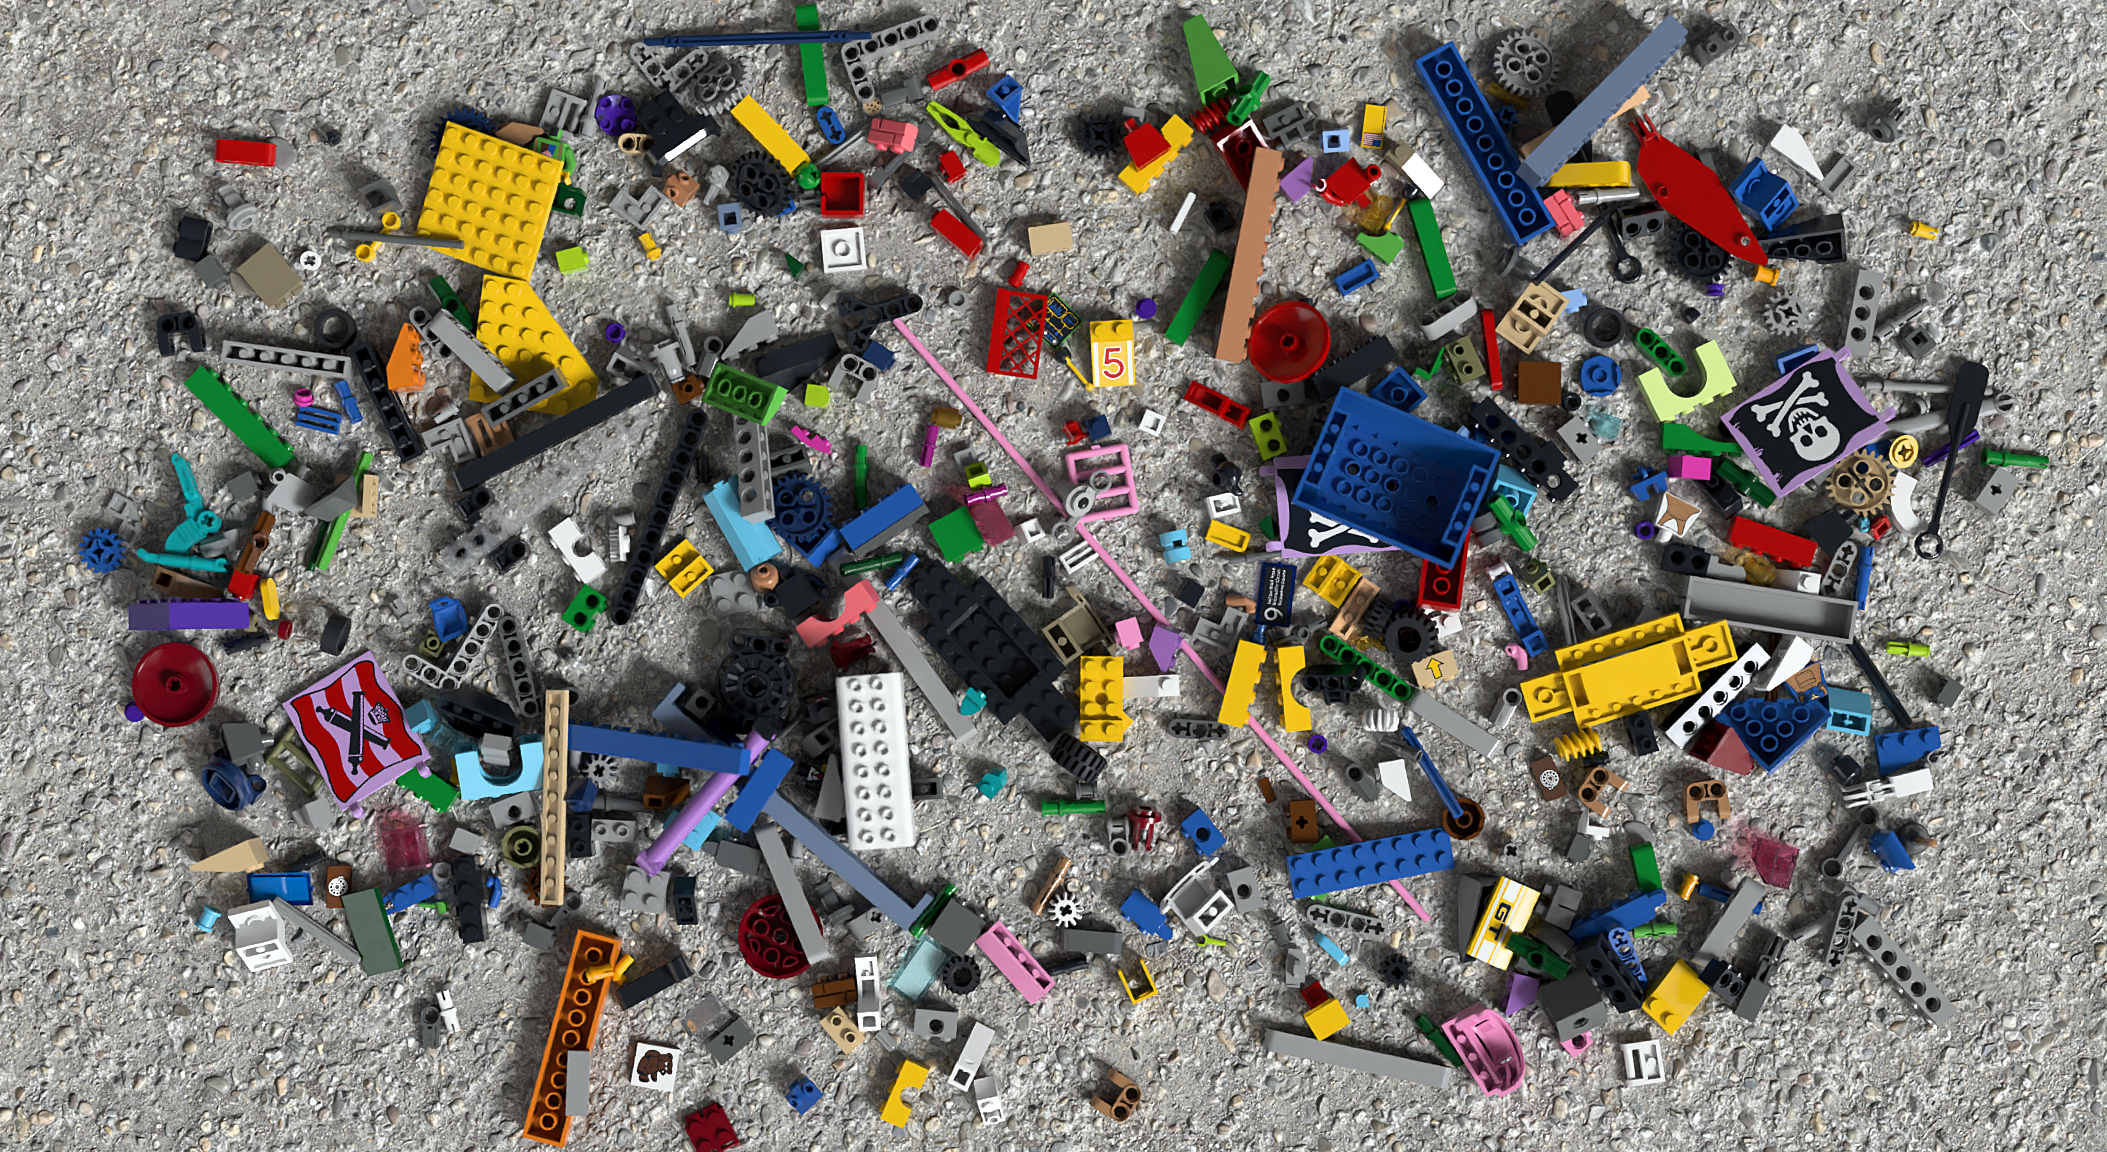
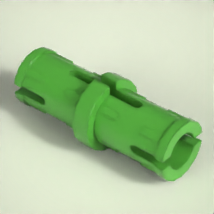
M1651 921L1649 924H1642L1631 929L1633 938H1658V936L1677 934L1675 921L1665 923Z

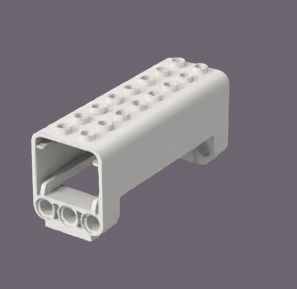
M903 672L835 678L849 851L913 846L916 843V830L913 816Z

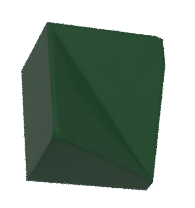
M1271 514L1257 523L1258 528L1269 541L1280 533L1279 527L1272 519Z

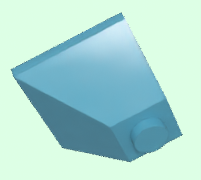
M1499 464L1492 479L1483 510L1491 512L1486 505L1487 501L1493 495L1503 493L1515 510H1520L1526 517L1538 490L1517 469Z

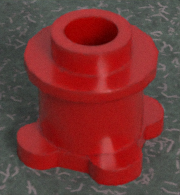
M1071 419L1063 424L1064 428L1061 429V432L1065 433L1069 440L1065 443L1066 446L1076 445L1089 436L1088 432L1083 433L1079 426L1080 421Z

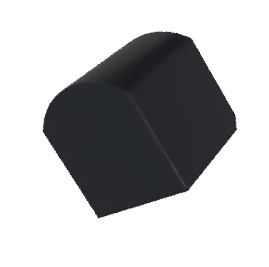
M1185 577L1174 597L1194 609L1205 592V588Z

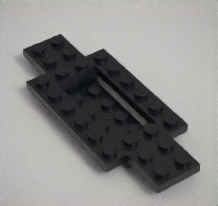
M937 558L906 586L934 617L919 633L969 688L971 687L974 690L978 688L985 694L986 706L1004 726L1021 712L1045 740L1050 743L1080 715L1052 684L1067 668L982 575L965 589Z

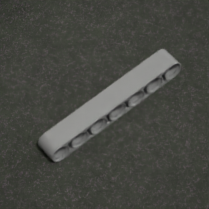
M774 821L755 828L754 832L810 965L830 957Z

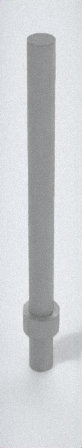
M1884 379L1881 381H1865L1864 389L1881 390V392L1912 391L1953 394L1955 385L1901 383ZM1986 387L1984 395H1992V387Z

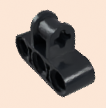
M1356 664L1311 665L1302 679V685L1308 691L1323 692L1326 706H1331L1332 704L1348 706L1350 703V692L1360 689L1366 677V670Z

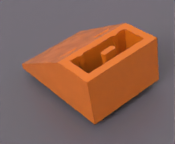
M409 323L403 324L386 367L388 388L397 393L424 390L423 385L426 384L425 373L421 370V364L424 363L423 353L419 351L421 334L416 327Z

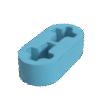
M1321 931L1313 938L1342 966L1350 959Z

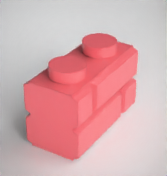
M873 118L872 130H870L867 140L875 145V149L886 151L887 148H890L892 152L903 154L904 151H913L918 127L908 122Z
M1561 189L1543 201L1556 223L1553 229L1560 240L1585 225V217L1579 209L1576 210L1572 204L1574 200L1569 192H1564Z

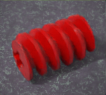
M1226 94L1225 100L1221 97L1217 99L1218 105L1212 101L1210 102V108L1206 105L1203 106V113L1200 110H1196V117L1189 114L1190 121L1197 133L1201 132L1206 136V128L1213 132V124H1216L1219 128L1221 127L1220 120H1223L1226 124L1229 123L1226 115L1232 107V103Z

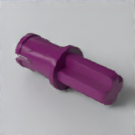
M926 425L924 442L921 443L922 451L919 465L922 467H931L934 450L937 449L936 441L940 427Z

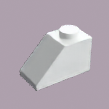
M1772 569L1770 588L1818 596L1821 574Z
M1399 758L1376 763L1377 768H1374L1376 781L1379 780L1381 785L1405 801H1412L1404 759Z

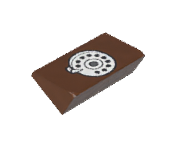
M1551 755L1529 763L1546 802L1568 795Z
M329 865L327 867L326 908H345L341 896L352 893V865Z

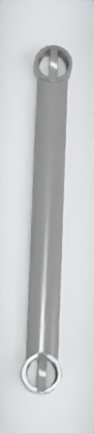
M2002 392L1994 397L1983 399L1978 418L1996 413L2005 414L2011 412L2015 407L2014 396L2010 393ZM1999 396H2005L2009 399L1997 402ZM2010 404L2005 411L1998 408V406ZM1949 408L1929 412L1927 415L1921 414L1885 423L1889 430L1865 445L1898 438L1899 435H1910L1947 426Z

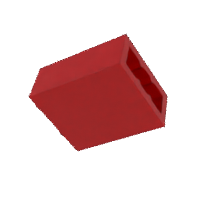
M945 208L941 211L936 210L931 216V230L969 262L984 247L983 240Z

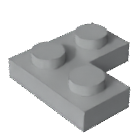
M652 185L639 201L621 189L609 206L644 232L668 201V197Z
M461 417L421 433L429 453L449 446L457 465L478 457Z
M1228 606L1220 625L1200 617L1192 637L1231 653L1248 614Z

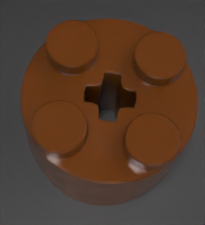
M1455 797L1463 810L1462 815H1466L1464 818L1465 822L1458 821L1460 817L1453 818L1444 804L1439 811L1440 825L1446 834L1457 840H1471L1482 831L1485 822L1484 811L1472 799Z

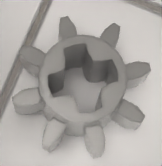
M1513 837L1509 838V842L1501 839V847H1496L1497 850L1501 851L1498 858L1503 859L1507 857L1506 863L1510 864L1511 859L1519 862L1518 855L1524 853L1519 849L1522 843L1517 842L1514 844ZM1507 846L1514 847L1512 855L1506 854L1508 851Z

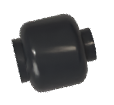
M1848 754L1843 757L1837 755L1830 762L1832 767L1829 773L1841 785L1848 784L1850 786L1862 775L1860 773L1862 767Z

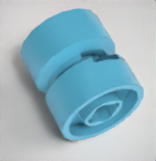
M1185 529L1159 535L1161 546L1165 548L1163 552L1165 564L1192 558L1190 547L1186 545L1188 538ZM1174 541H1176L1178 547L1173 548Z

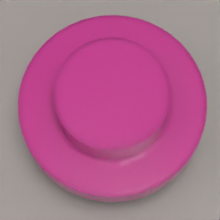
M300 388L295 391L292 400L298 406L307 407L314 402V396L311 390Z

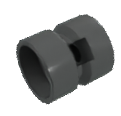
M1492 511L1473 519L1470 525L1471 532L1476 533L1474 539L1479 549L1504 538L1500 528L1495 527L1497 521Z

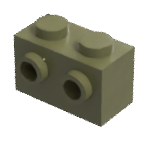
M1468 335L1444 346L1445 349L1442 357L1446 364H1450L1453 370L1450 374L1455 383L1458 382L1461 386L1486 374Z

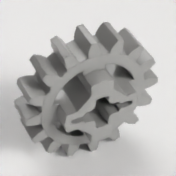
M1785 290L1782 296L1777 292L1774 294L1775 298L1769 297L1767 299L1770 304L1763 305L1767 312L1762 313V316L1767 317V320L1763 323L1771 325L1768 329L1769 331L1775 329L1776 336L1783 332L1784 337H1788L1790 333L1792 335L1797 334V329L1800 331L1804 329L1802 323H1808L1809 320L1805 316L1810 314V311H1805L1804 309L1808 306V303L1802 304L1803 296L1796 298V292H1792L1789 295L1788 290ZM1786 300L1783 306L1776 305L1777 302ZM1787 310L1786 314H1788L1789 317L1785 318V313H1783L1782 311ZM1789 321L1792 322V323H1793V322L1796 323V324H1795L1794 326H1792V327H1788V328L1786 327V326L1788 325Z

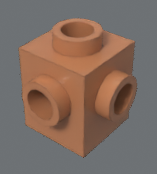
M680 169L675 174L670 173L664 181L666 185L662 192L682 208L694 198L700 184Z

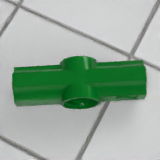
M1256 70L1249 82L1237 89L1236 95L1238 98L1226 115L1228 122L1234 126H1241L1249 113L1261 106L1259 98L1271 81L1269 74L1264 73L1262 70Z
M1503 493L1493 495L1486 505L1498 519V526L1501 532L1505 535H1510L1521 551H1530L1537 545L1538 540L1527 527L1524 514L1520 510H1515Z

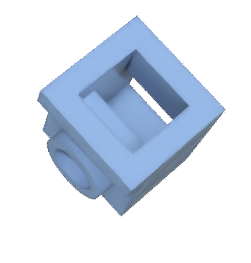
M1349 127L1323 129V134L1319 135V146L1324 147V153L1350 150ZM1333 135L1337 136L1339 139L1335 143L1332 142L1330 139Z
M1581 288L1560 292L1570 300L1560 316L1564 314L1565 310L1566 314L1579 311L1580 307L1587 305L1586 295L1582 293Z

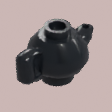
M1221 452L1212 455L1210 460L1215 468L1211 473L1212 484L1222 490L1230 491L1234 496H1243V491L1238 486L1242 476L1241 469L1234 463L1227 461V458Z

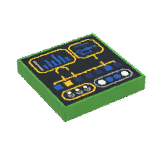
M1055 292L1048 297L1042 339L1054 352L1084 322ZM1043 303L1034 311V313H1037L1039 310L1043 308ZM1040 313V314L1037 316V317L1040 319V321H1041V314H1042V313ZM1036 318L1027 323L1034 332L1040 328Z

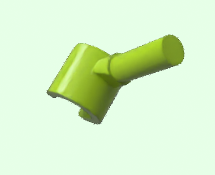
M1206 934L1201 935L1205 938L1204 944L1196 942L1200 947L1206 944L1226 945V941L1208 938Z

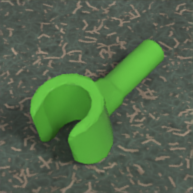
M445 900L433 903L419 902V907L436 908L437 914L450 911L448 902Z

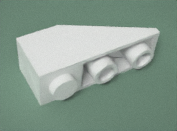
M976 1021L947 1083L967 1092L995 1030Z

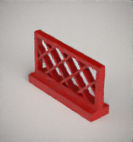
M998 288L986 368L987 374L1037 380L1049 296ZM1010 296L1020 297L1024 304L1014 311L1009 304ZM1034 299L1044 300L1043 308L1037 313H1034L1028 305ZM1027 306L1033 316L1022 322L1016 313ZM1008 309H1010V310L1012 311V313L1009 314V315H1008ZM1040 313H1042V314H1041V321H1040V319L1037 317ZM1015 315L1021 325L1010 331L1006 323L1010 317ZM1036 318L1040 328L1034 334H1031L1025 325ZM1024 327L1030 337L1020 343L1013 334ZM1007 329L1009 334L1005 336V330ZM1037 334H1039V335H1038V342H1037V340L1034 338ZM1012 336L1018 346L1008 352L1003 344L1007 338ZM1033 339L1037 344V349L1029 355L1023 348V345ZM1021 348L1027 357L1017 364L1011 357V354ZM1004 350L1006 355L1002 357V351ZM1036 354L1034 362L1031 357ZM1009 357L1015 366L1009 371L1000 370L1001 361ZM1030 360L1034 365L1033 375L1023 373L1019 366ZM1015 369H1018V370L1020 371V373H1018V372H1013V371H1014Z

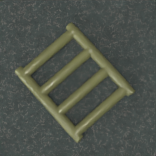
M292 723L267 755L264 763L272 764L306 792L304 795L311 799L325 780L314 760L290 741L297 731ZM284 748L318 774L311 785L277 758Z

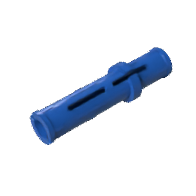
M1861 546L1858 565L1856 564L1855 568L1857 569L1853 601L1859 602L1857 610L1865 611L1871 571H1873L1872 558L1875 548Z
M1701 882L1697 889V895L1722 903H1726L1732 892L1705 884L1704 882ZM1758 902L1751 913L1759 915L1763 903Z

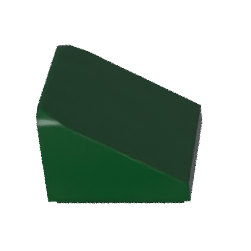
M786 253L785 258L794 279L797 281L805 270V266L789 253Z

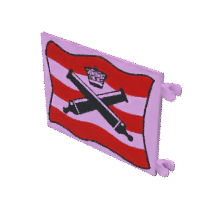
M370 650L282 704L341 810L344 811L350 807L353 816L358 819L365 816L364 810L358 803L359 801L412 768L416 767L419 774L424 778L431 775L430 769L424 762L431 755L418 732L413 733L411 731L402 704Z

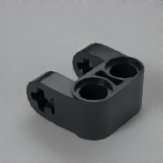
M190 312L161 316L157 321V338L161 356H175L174 336L189 334L192 351L194 353L205 352L207 344L202 319ZM190 318H193L194 324L192 327L188 328L187 321ZM172 321L173 327L167 331L166 324Z

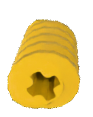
M1587 727L1586 733L1581 729L1578 731V736L1575 732H1571L1570 738L1564 734L1562 741L1559 737L1554 738L1555 750L1560 761L1561 757H1564L1569 762V755L1571 754L1577 759V752H1580L1585 757L1587 749L1592 755L1594 754V747L1599 752H1602L1601 740L1595 728L1593 730L1591 727Z

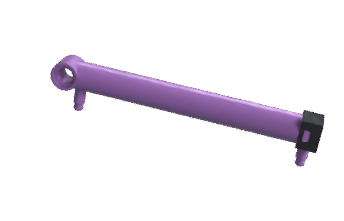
M761 715L751 726L753 728L751 732L741 742V744H744V748L752 749L750 764L770 741H775L783 732V729L769 715ZM715 772L651 846L638 855L635 862L649 877L656 875L664 867L668 857L740 775Z

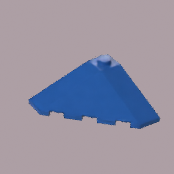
M1746 698V701L1732 700L1722 708L1721 713L1713 718L1717 722L1734 729L1755 763L1770 777L1832 714L1818 700L1808 699V702H1794V699H1777V702L1763 701V698Z

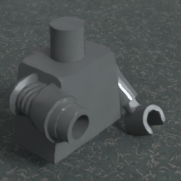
M239 718L227 720L220 723L219 726L216 724L208 726L210 731L216 730L214 733H210L209 736L212 739L220 738L227 760L234 763L237 767L246 764L245 775L248 779L252 776L261 775L264 763L262 756L265 751L264 746L274 744L272 733L260 734L256 723H250Z

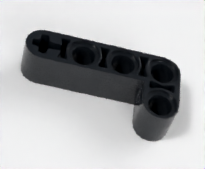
M685 953L614 991L613 994L622 1011H625L675 983L677 984L695 973V970Z

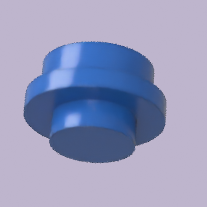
M1701 819L1694 823L1692 832L1698 840L1706 841L1713 836L1714 827L1710 821Z

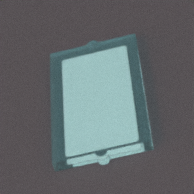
M923 935L888 987L900 994L901 998H906L917 1006L953 954L941 947L939 942L936 943L926 935Z

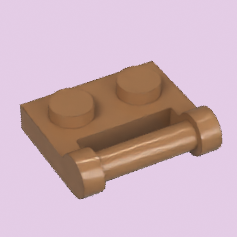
M482 411L464 420L466 425L470 427L481 450V457L515 441L507 420L491 428ZM480 420H482L493 443L491 447H488L477 424Z

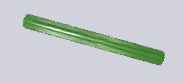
M366 451L361 452L352 474L355 478L357 496L360 491L361 480L364 479V474H367L373 459V454ZM352 509L334 518L315 566L321 570L328 569Z

